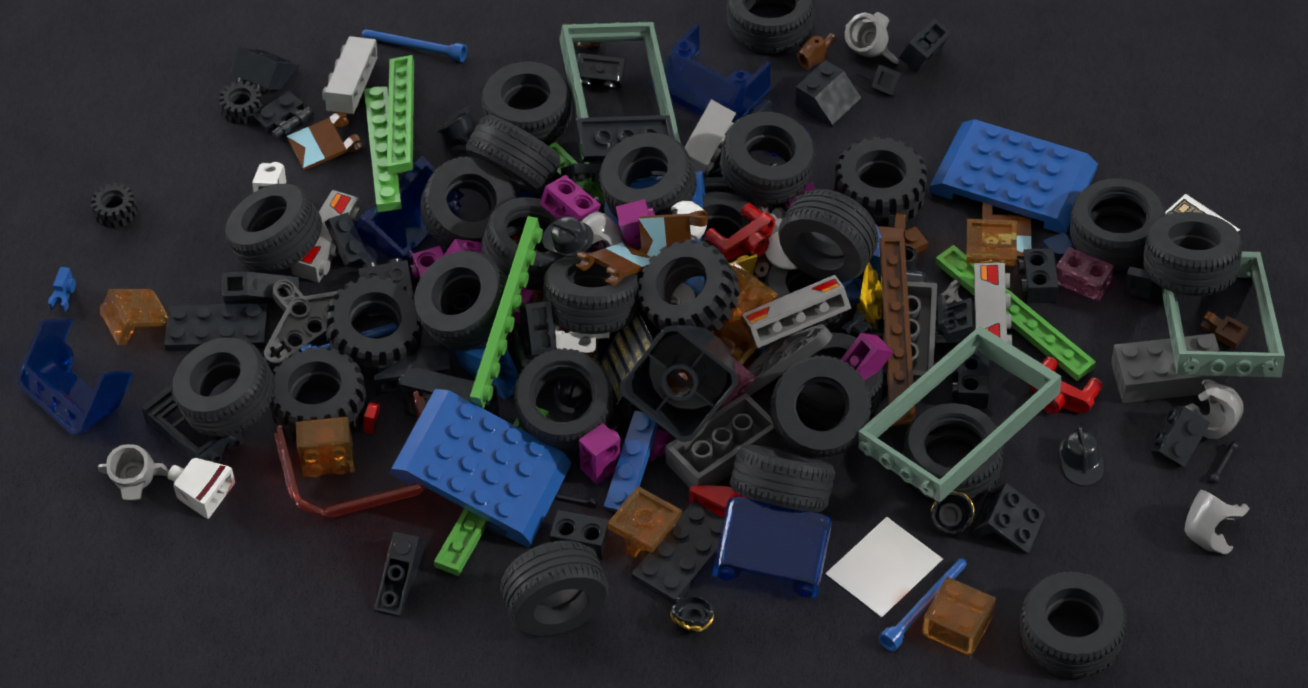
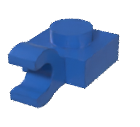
M60 267L53 284L54 292L48 300L50 310H53L58 303H61V308L64 312L69 308L68 298L76 287V281L72 277L70 268Z

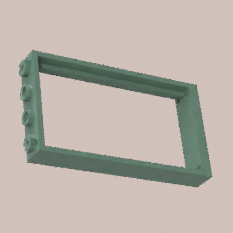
M653 22L562 25L559 40L575 119L588 118L573 43L644 41L660 114L670 115L675 140L681 143ZM584 162V163H585V164H602L603 162Z
M1242 252L1237 278H1252L1269 353L1187 351L1176 293L1161 287L1177 375L1282 377L1285 355L1260 252Z
M979 326L859 430V449L865 455L871 456L880 462L886 469H890L901 476L905 482L919 488L925 495H929L938 502H941L1060 394L1061 376L982 326ZM976 351L1039 390L940 480L878 439L883 432Z

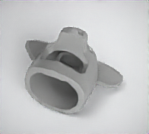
M876 12L874 15L861 13L857 14L845 25V40L849 48L866 58H875L882 55L891 63L898 64L896 56L887 48L889 37L886 27L890 20L885 15Z
M129 444L113 449L107 458V463L98 465V470L108 474L110 479L121 489L122 498L127 501L141 499L142 489L151 482L153 476H168L169 473L168 468L163 463H154L145 449Z

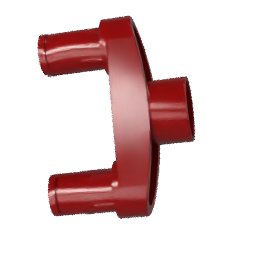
M747 203L741 210V216L751 223L730 238L722 236L714 228H711L705 233L704 240L716 247L726 260L729 261L748 252L752 255L757 254L760 257L769 247L770 241L767 237L775 226V219L768 213L761 212L751 203Z
M1045 357L1041 363L1052 371H1055L1058 365L1057 361L1052 357ZM1091 378L1085 387L1079 390L1061 381L1060 394L1043 409L1051 414L1058 413L1061 408L1077 413H1087L1094 405V399L1102 390L1103 384L1097 378ZM1027 383V385L1029 386V388H1030L1034 393H1036L1037 391H1039L1038 389H1036L1035 387H1033V386H1031L1030 384Z

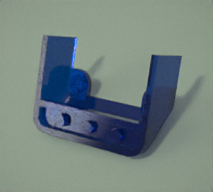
M696 23L673 45L664 67L670 99L701 116L712 99L736 113L732 120L733 123L740 117L742 118L749 111V108L754 103L756 104L770 90L771 63L768 61L754 75L747 71L738 70L726 78L692 60L700 51L699 25Z
M71 318L41 320L18 373V385L24 393L70 434H83L119 407L133 372L129 370L101 373L94 390L91 389L70 370L74 354L71 347L65 343L73 320Z

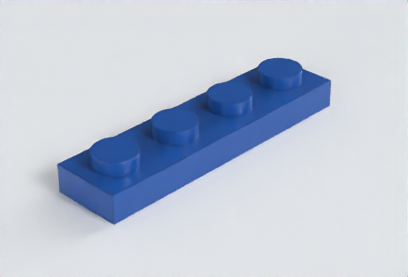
M634 411L604 503L606 510L631 515L659 424L644 412Z

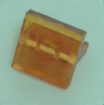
M967 219L966 263H1005V265L1010 266L1016 265L1017 221Z
M637 486L610 519L608 529L626 538L627 554L636 557L641 550H647L652 553L680 519L682 510Z

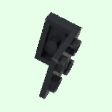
M401 258L388 260L387 264L378 265L377 262L367 263L363 265V268L358 269L360 278L366 277V280L372 279V276H379V279L386 280L387 277L394 279V283L397 285L399 283L407 287L406 292H413L407 260L402 261ZM366 313L370 317L384 315L380 313Z

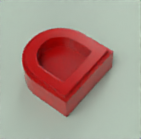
M368 404L364 415V433L373 434L379 415V404Z

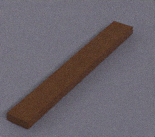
M904 237L879 238L885 344L893 351V354L886 361L888 405L913 384ZM915 405L891 425L890 428L909 427L912 420L916 418Z

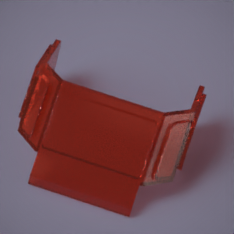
M418 391L413 392L418 421L426 404L424 397H420ZM276 426L277 433H274L289 497L290 499L294 498L296 506L314 515L317 512L323 516L333 517L416 496L422 493L425 488L421 484L414 482L413 485L406 484L322 506L299 495L282 426Z

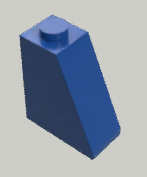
M487 344L471 350H452L460 367L476 378ZM506 349L505 354L500 356L498 362L500 363L498 377L493 378L492 384L496 385L497 395L505 400L514 394L516 381L519 376L513 360Z

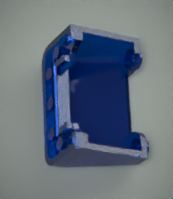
M423 156L414 163L413 170L406 173L401 181H399L402 209L378 212L377 205H375L370 210L368 209L355 224L361 240L394 259L401 258L402 260H407V262L412 258V254L417 252L414 248L429 234V231L425 228L426 225L423 224L420 205L426 184L436 168ZM459 189L449 192L446 197L448 207L453 214L462 207L460 201L465 196Z
M732 497L727 501L721 522L712 576L730 581L737 578L741 571L792 581L793 590L799 596L817 598L832 521L829 517L818 513L780 507L744 497Z

